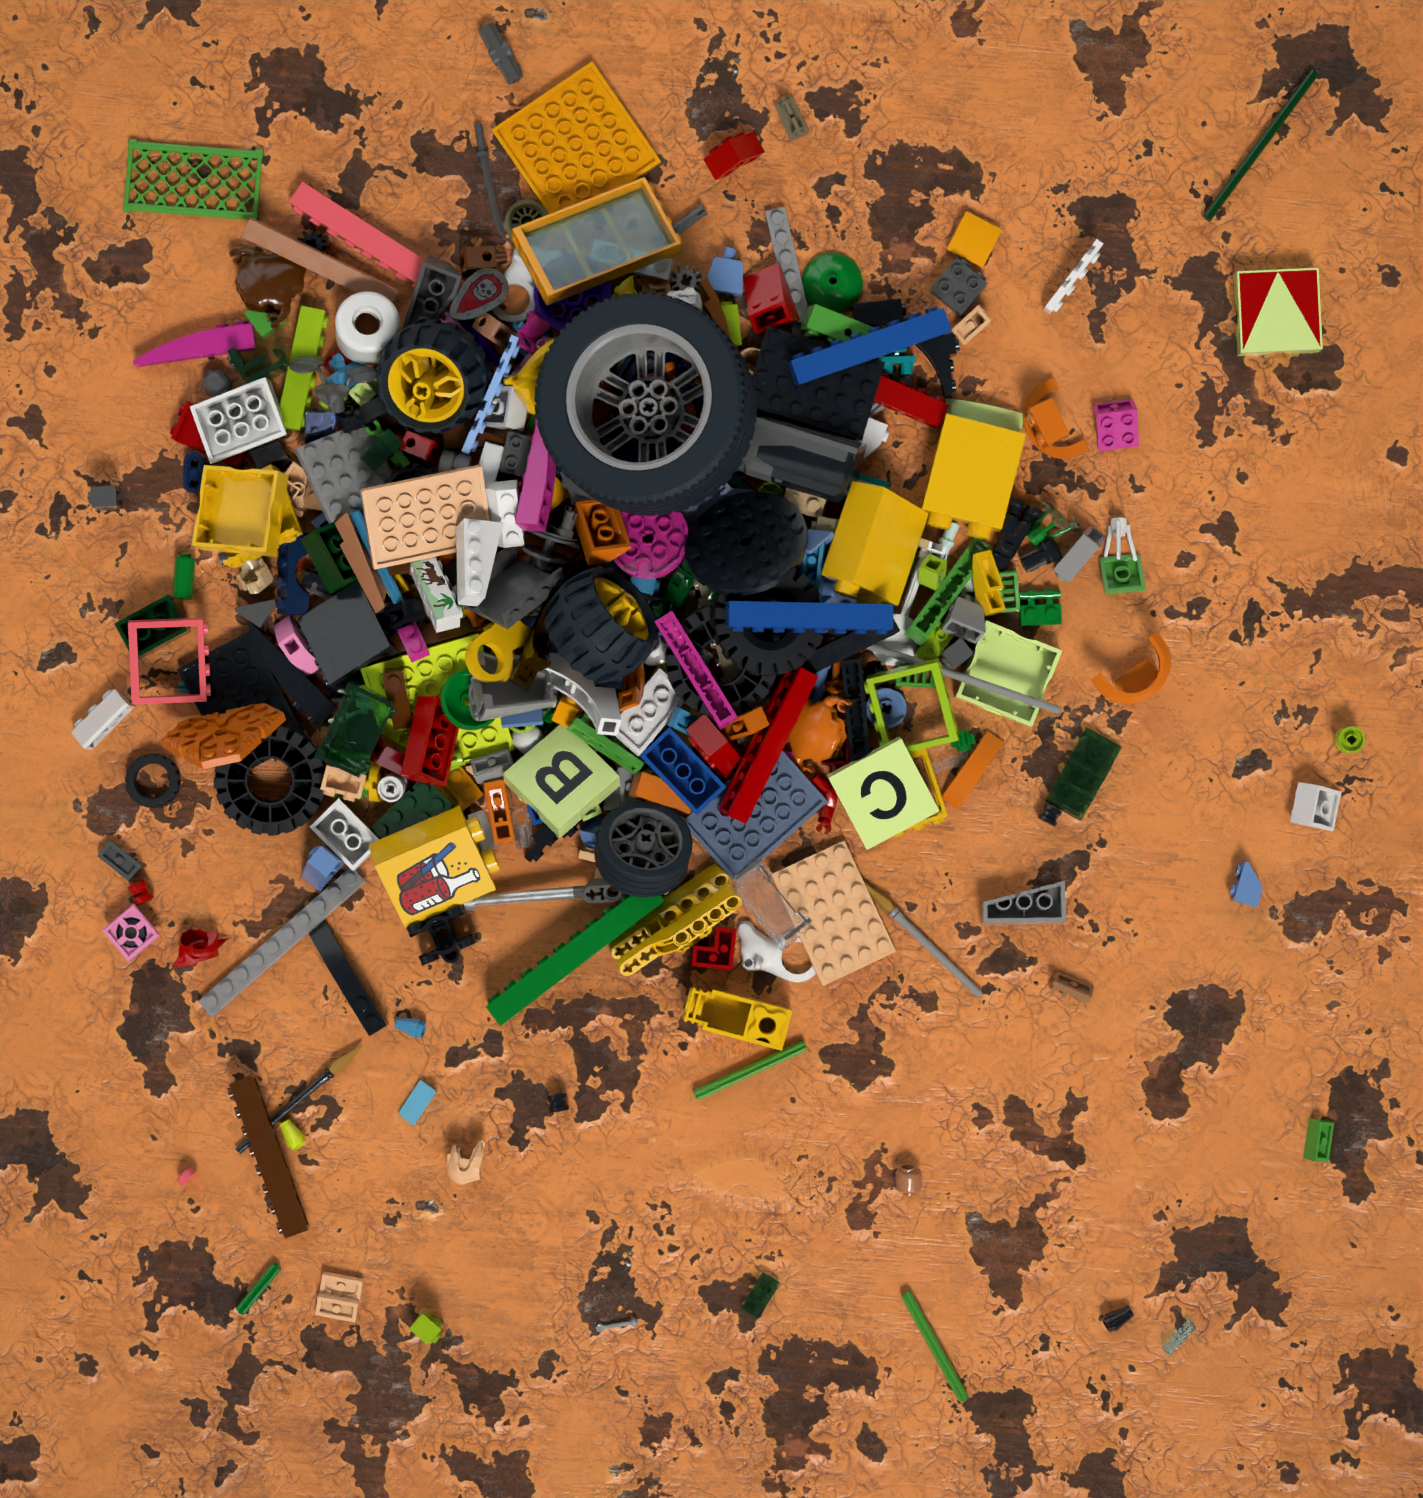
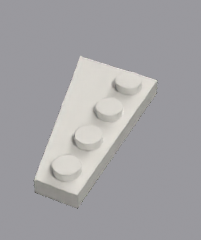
M1096 239L1089 251L1083 256L1076 268H1074L1043 310L1049 315L1053 310L1055 312L1059 310L1063 304L1061 299L1065 294L1069 296L1076 288L1073 284L1077 278L1083 279L1088 272L1086 269L1087 265L1090 262L1094 264L1101 254L1098 251L1103 245L1101 241Z

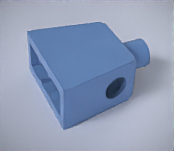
M725 247L723 258L714 257L707 279L715 293L742 297L743 262L735 260L736 249Z

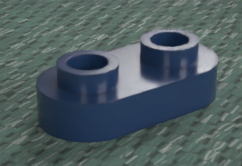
M196 452L189 453L184 458L183 485L192 494L200 493L203 467L205 465L203 456ZM198 460V466L193 467L192 461ZM193 480L198 481L197 487H192L191 483Z

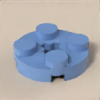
M883 688L877 690L881 709L883 708V703L892 706L890 714L883 713L886 728L892 729L898 726L906 715L907 705L905 699L899 692L892 689ZM870 696L866 703L867 717L874 725V721L877 719L875 713H871L869 701H872Z

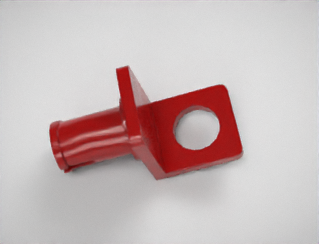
M848 738L845 740V758L821 761L822 765L830 766V773L849 763Z

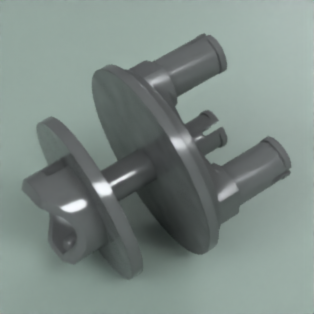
M564 504L560 520L557 522L548 521L546 532L529 531L546 538L543 547L531 544L521 546L522 551L531 555L529 563L537 565L544 572H554L557 564L568 565L571 561L568 557L552 551L555 542L571 546H581L579 536L573 531L578 513L574 511L572 505Z

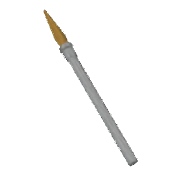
M865 883L869 894L881 910L887 912L889 917H893L898 924H901L977 998L982 995L983 992L915 928L901 911L893 905L890 899Z

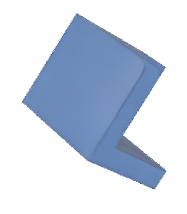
M596 816L590 818L579 829L584 847L595 849L599 828L604 818Z

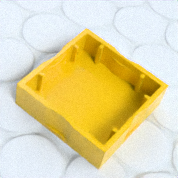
M204 465L200 487V506L195 520L192 546L203 551L277 557L289 476L275 470H238L231 467Z

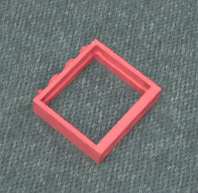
M203 618L129 620L128 635L132 705L207 702V696H211L210 684H206V676H210L209 663L205 664V656L209 655V644L204 643V635H208V623H204ZM197 626L200 694L140 697L137 628Z

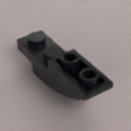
M581 819L562 837L566 838L567 836H569L571 838L578 831V828L576 826L581 821L583 823H585L586 821H583ZM545 824L532 836L538 842L524 857L529 862L533 860L537 862L544 855L542 850L547 845L551 847L559 838Z

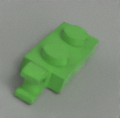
M374 420L373 424L376 426V430L370 431L366 427L365 432L370 436H376L379 440L377 442L378 446L382 451H388L392 456L390 458L391 462L397 468L400 466L401 469H404L410 464V461L388 434L383 431L380 423Z

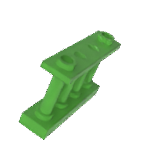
M586 712L581 719L576 717L569 723L566 728L568 731L632 774H636L644 765V762L634 752L629 753L623 749V743L618 738L616 741H611L606 735L597 734L596 730L589 726L590 717ZM663 729L657 734L655 739L662 734Z

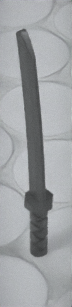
M476 124L474 125L478 146L476 154L477 158H480L495 227L503 237L505 236V231L488 162L489 151H486L483 125Z

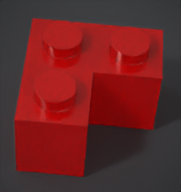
M743 131L734 137L729 136L722 140V145L712 148L709 151L710 155L703 160L716 181L729 176L740 166L754 162L765 151L753 131L746 134Z
M716 927L714 947L694 945L691 966L732 970L737 929Z

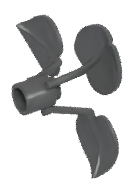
M301 356L288 363L289 368L297 373H310L315 370L319 373L322 384L314 388V393L322 402L328 405V410L331 413H341L345 410L344 398H347L350 382H369L376 379L377 369L373 367L356 366L347 371L348 378L345 385L326 384L320 366L324 365V361L319 357Z

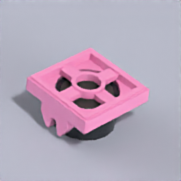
M135 904L131 905L102 930L128 962L143 952L145 948L150 946L161 935Z

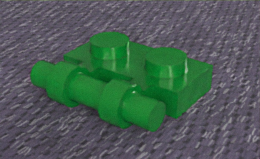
M1046 588V590L1041 591L1027 589V591L1019 592L1020 600H1028V605H1020V626L1062 624L1061 604H1053V598H1061V590ZM1046 598V604L1035 605V599Z

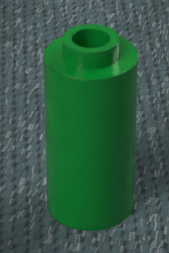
M180 553L179 557H175L173 599L193 600L195 558H191L192 554Z

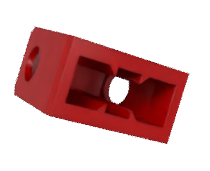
M407 431L405 435L397 432L393 438V442L400 446L402 452L435 467L444 449L437 442Z

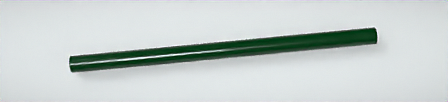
M1310 69L1204 212L1202 217L1210 222L1319 76L1317 72Z

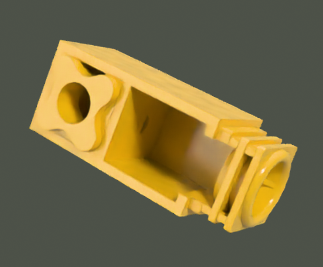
M693 986L689 990L682 1019L685 1022L689 1020L692 1024L694 1022L698 1023V1025L702 1026V1030L782 1051L792 1009L712 988V991H703L702 988L698 990Z

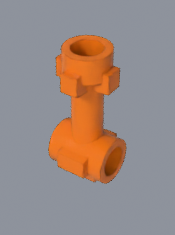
M841 661L833 664L831 680H828L825 685V689L832 694H838L839 691L844 689L843 681L840 679Z

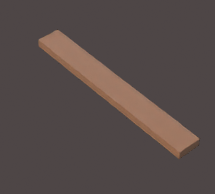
M251 217L241 236L356 293L364 291L376 292L387 297L393 303L399 292L398 288Z

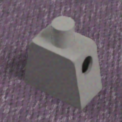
M964 594L961 597H957L948 608L941 630L976 644L986 631L984 611L981 605L972 602V596Z

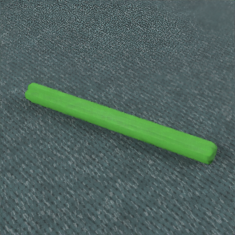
M804 1041L792 1044L782 1049V1051H777L693 1091L694 1096L697 1100L703 1099L806 1051L807 1047Z
M911 1291L905 1292L901 1297L958 1401L963 1402L967 1400L969 1396L914 1296Z

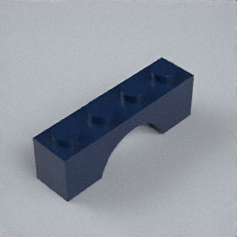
M302 532L303 534L298 536L295 541L279 545V557L277 559L278 578L276 581L278 588V598L276 599L277 614L304 615L309 612V594L300 588L295 576L299 560L308 554L301 539L309 533Z

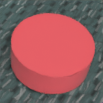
M189 1167L177 1178V1182L183 1187L195 1177L197 1172L193 1167Z

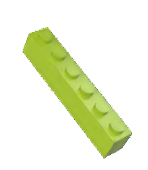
M301 306L289 362L301 356H316L321 359V356L318 355L320 348L323 349L325 344L323 332L324 328H328L330 319L325 310ZM288 366L280 403L285 429L302 432L303 428L307 427L308 416H306L307 408H311L313 396H310L311 388H315L317 376H314L315 371L302 374L292 371Z

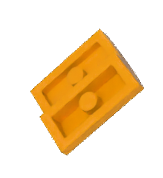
M966 211L947 250L983 268L1003 229Z

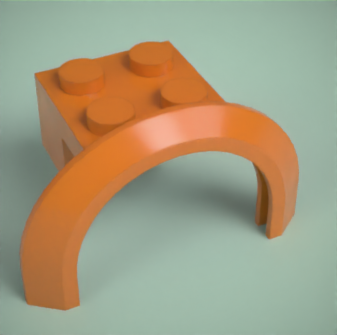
M1054 377L1037 385L1028 395L1023 409V423L1029 439L1041 452L1054 458L1069 459L1089 451V448L1084 439L1070 446H1053L1054 443L1068 437L1070 433L1052 397L1037 404L1042 397L1059 388Z
M1157 631L1150 635L1147 640L1157 653L1159 670L1157 671L1149 659L1145 658L1112 683L1115 688L1102 673H1099L1091 679V682L1104 697L1116 703L1133 704L1150 698L1163 686L1169 675L1171 657L1166 643Z

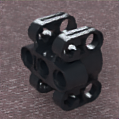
M463 904L440 913L441 916L433 917L432 919L428 918L426 922L424 920L406 928L410 937L427 930L431 933L437 949L418 956L422 966L440 959V955L445 962L454 963L459 960L461 949L478 942L475 933L457 940L449 922L466 914ZM441 929L447 930L449 934L445 941L438 938V932ZM455 950L457 953L455 959H448L446 954Z

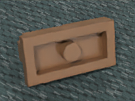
M1056 971L1050 993L1054 994L1056 990L1062 991V999L1067 994H1070V996L1078 1001L1089 1003L1094 987Z

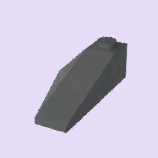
M429 255L423 261L402 329L416 322L438 319L457 294L463 275L448 262Z

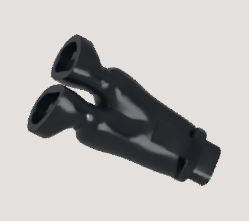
M1011 496L1008 503L1010 510L1005 515L1002 530L998 534L993 548L994 552H992L996 566L1001 570H1005L1007 563H1011L1022 541L1031 530V520L1040 518L1043 514V511L1026 505L1021 519H1018V515L1025 503Z

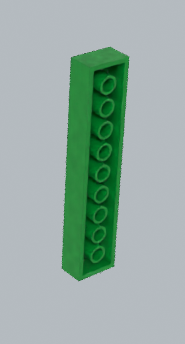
M625 894L618 900L620 902L618 906L614 908L611 905L602 912L604 916L601 919L597 920L595 917L585 926L588 929L582 933L578 930L570 936L571 942L567 945L564 943L558 945L553 949L555 954L550 958L547 955L536 962L538 967L534 970L530 967L520 974L521 980L517 983L515 980L511 981L503 987L505 992L501 995L498 992L487 1000L489 1004L485 1007L500 1026L663 903L665 900L662 895L641 898Z

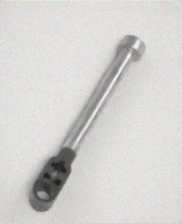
M604 878L590 879L583 886L487 893L464 903L465 911H475L477 906L584 898L589 903L615 902L620 899L622 892H612L609 889L612 886Z

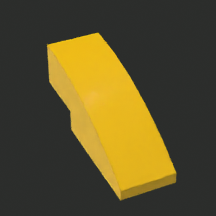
M987 550L973 554V583L977 604L983 607L984 617L996 615L1006 610L1000 593L1004 586L992 551Z

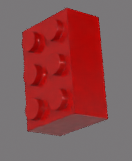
M705 714L702 715L686 729L690 735L687 739L719 777L723 775L728 781L735 775L742 759Z

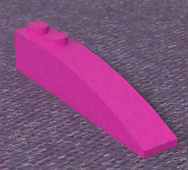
M248 321L237 322L235 326L219 324L216 325L215 329L193 333L161 345L133 360V364L136 367L256 351L258 349L255 328Z
M673 611L654 621L719 729L721 730L738 720L736 713Z

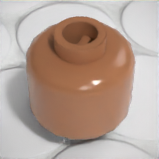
M913 1164L901 1165L895 1172L896 1189L905 1196L915 1195V1192L922 1188L920 1169L916 1168Z

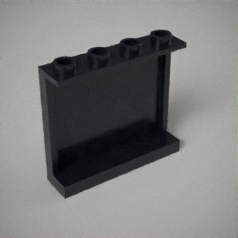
M358 580L297 619L300 624L299 631L307 639L308 643L306 645L309 651L316 657L314 662L324 674L322 677L323 681L328 687L331 686L337 691L340 690L338 683L386 652L391 656L399 652L380 613H375Z

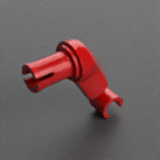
M817 773L810 782L828 802L819 809L818 822L820 824L817 825L816 830L820 832L822 826H824L826 835L832 828L830 823L835 812L838 796L832 785Z

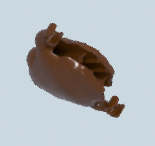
M250 247L231 249L229 252L230 257L238 255V257L233 259L234 264H239L242 261V256L248 257L246 265L238 269L235 280L236 290L242 301L250 310L264 312L268 309L280 311L279 315L271 313L267 317L268 322L276 320V322L271 324V328H278L280 322L284 321L290 314V304L293 295L299 294L303 290L307 268L276 253L267 254Z

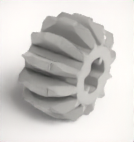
M685 264V270L677 266L679 274L674 271L671 272V275L676 278L669 279L670 284H676L671 287V291H683L687 287H694V290L697 292L702 291V288L698 286L700 281H702V279H698L702 276V273L694 274L696 271L695 266L690 271L689 265ZM683 278L691 279L689 286H686V284L682 285Z

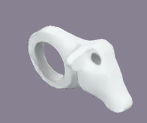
M531 247L542 269L552 260L563 256L558 250H544ZM515 248L512 263L503 275L507 279L509 286L519 285L529 293L530 304L526 311L517 316L504 313L499 305L492 309L493 314L505 324H514L516 321L519 323L521 321L525 322L527 321L526 313L529 314L528 311H537L534 302L535 283Z
M741 921L738 924L737 932L740 938L742 967L746 971H766L791 982H804L816 974L812 965L806 972L794 974L787 971L782 964L781 957L785 947L790 943L801 942L796 930L789 931L775 940H771L756 930L749 921Z

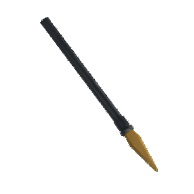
M362 1045L334 1060L329 1068L324 1070L325 1072H322L315 1081L270 1119L273 1126L322 1084L324 1085L330 1078H334L335 1074L343 1071L362 1048ZM247 1138L235 1148L239 1154H242L251 1145L249 1139Z

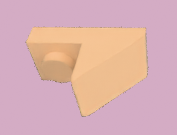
M979 304L952 329V332L963 345H966L980 331L985 329L992 319Z

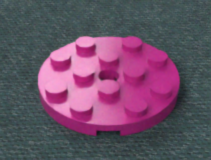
M620 510L631 544V549L614 559V562L622 571L635 578L654 579L670 573L682 562L685 557V545L689 527L681 512L676 513L673 511L671 512L672 514L644 516ZM648 534L654 535L652 543H645L644 537Z

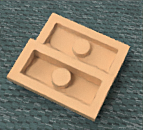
M323 1271L315 1315L355 1323L364 1279Z

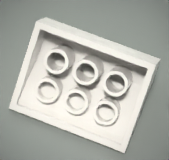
M266 377L190 406L210 464L287 435L271 380Z

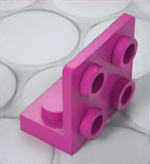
M1133 399L1093 404L1099 451L1139 446L1137 408Z

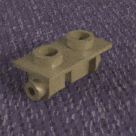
M787 96L780 99V102L774 104L790 141L809 133L793 96L789 98Z

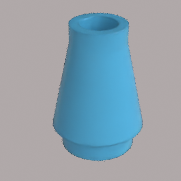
M398 1017L395 1023V1029L416 1039L418 1037L423 1038L427 1023L423 1022L422 1019Z

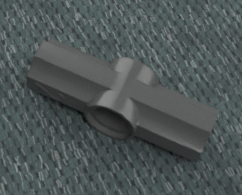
M494 23L482 27L478 32L486 44L488 53L495 66L499 67L508 85L518 82L524 76L513 58L514 55L509 45L502 39Z

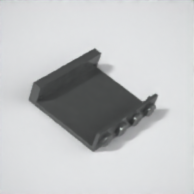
M516 547L504 548L495 555L485 599L478 606H460L509 629L552 596L565 583L562 568L557 569L550 575L519 560ZM456 584V585H455L454 587H452V588H453V592L455 593L456 604H458V603H457V584Z

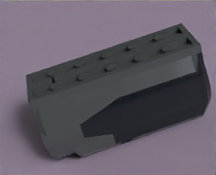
M757 410V420L754 423L753 440H750V449L746 457H743V463L738 468V471L832 502H841L847 498L852 481L858 482L867 444Z

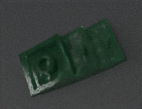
M1086 727L1045 802L1081 821L1122 747Z

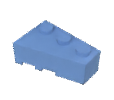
M315 846L308 854L310 859L307 861L301 876L319 893L344 864L328 846Z

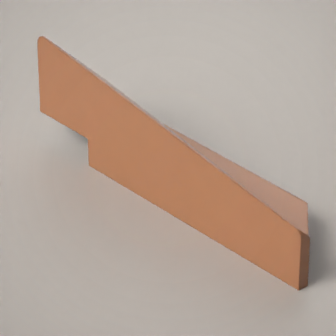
M345 513L335 522L343 539L340 547L375 613H378L385 607L384 600L387 589L376 569H373L372 561L360 540L350 515Z

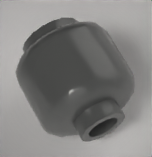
M214 369L204 374L202 387L211 398L231 391L233 385L223 370L214 371Z

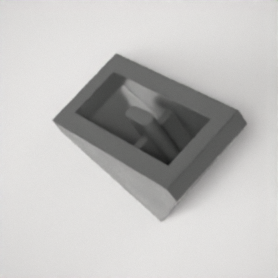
M273 599L236 607L235 612L263 629L276 609V600Z

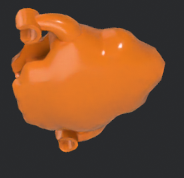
M834 695L827 696L823 700L816 702L810 698L807 699L797 719V723L794 725L788 738L793 752V763L807 779L811 778L807 774V770L813 773L815 768L812 766L805 767L803 760L811 758L817 763L836 757L848 737L845 722L838 718L837 711L833 705L837 704L840 712H847L848 709L844 707V703L852 705L851 700L842 699Z

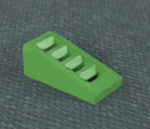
M1016 568L998 570L1001 580L1002 577L1012 576V579L1002 580L1003 585L1013 584L1012 588L1000 590L1003 602L1015 601V604L1005 605L1006 610L1000 613L1020 611L1018 572ZM1014 593V596L1003 597V594Z
M932 671L922 672V683H918L919 673L914 674V683L910 682V675L906 676V682H902V677L895 679L896 687L936 688ZM927 672H931L930 683H926Z

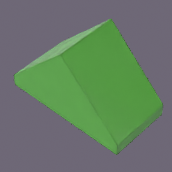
M245 310L246 317L264 340L288 323V318L280 322L278 328L272 329L271 324L276 322V320L267 321L270 313Z

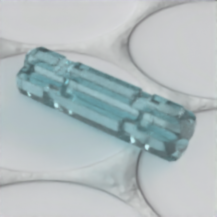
M1187 1320L1183 1324L1184 1327L1182 1329L1179 1328L1169 1339L1170 1341L1162 1346L1163 1351L1168 1355H1171L1175 1351V1347L1178 1348L1188 1338V1334L1196 1329V1326L1190 1320Z

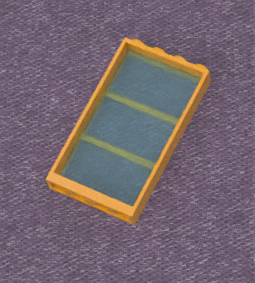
M645 177L512 229L511 240L546 305L679 253L682 244L681 237L673 230L670 217H666L662 202L656 199L654 188L651 183L648 184Z

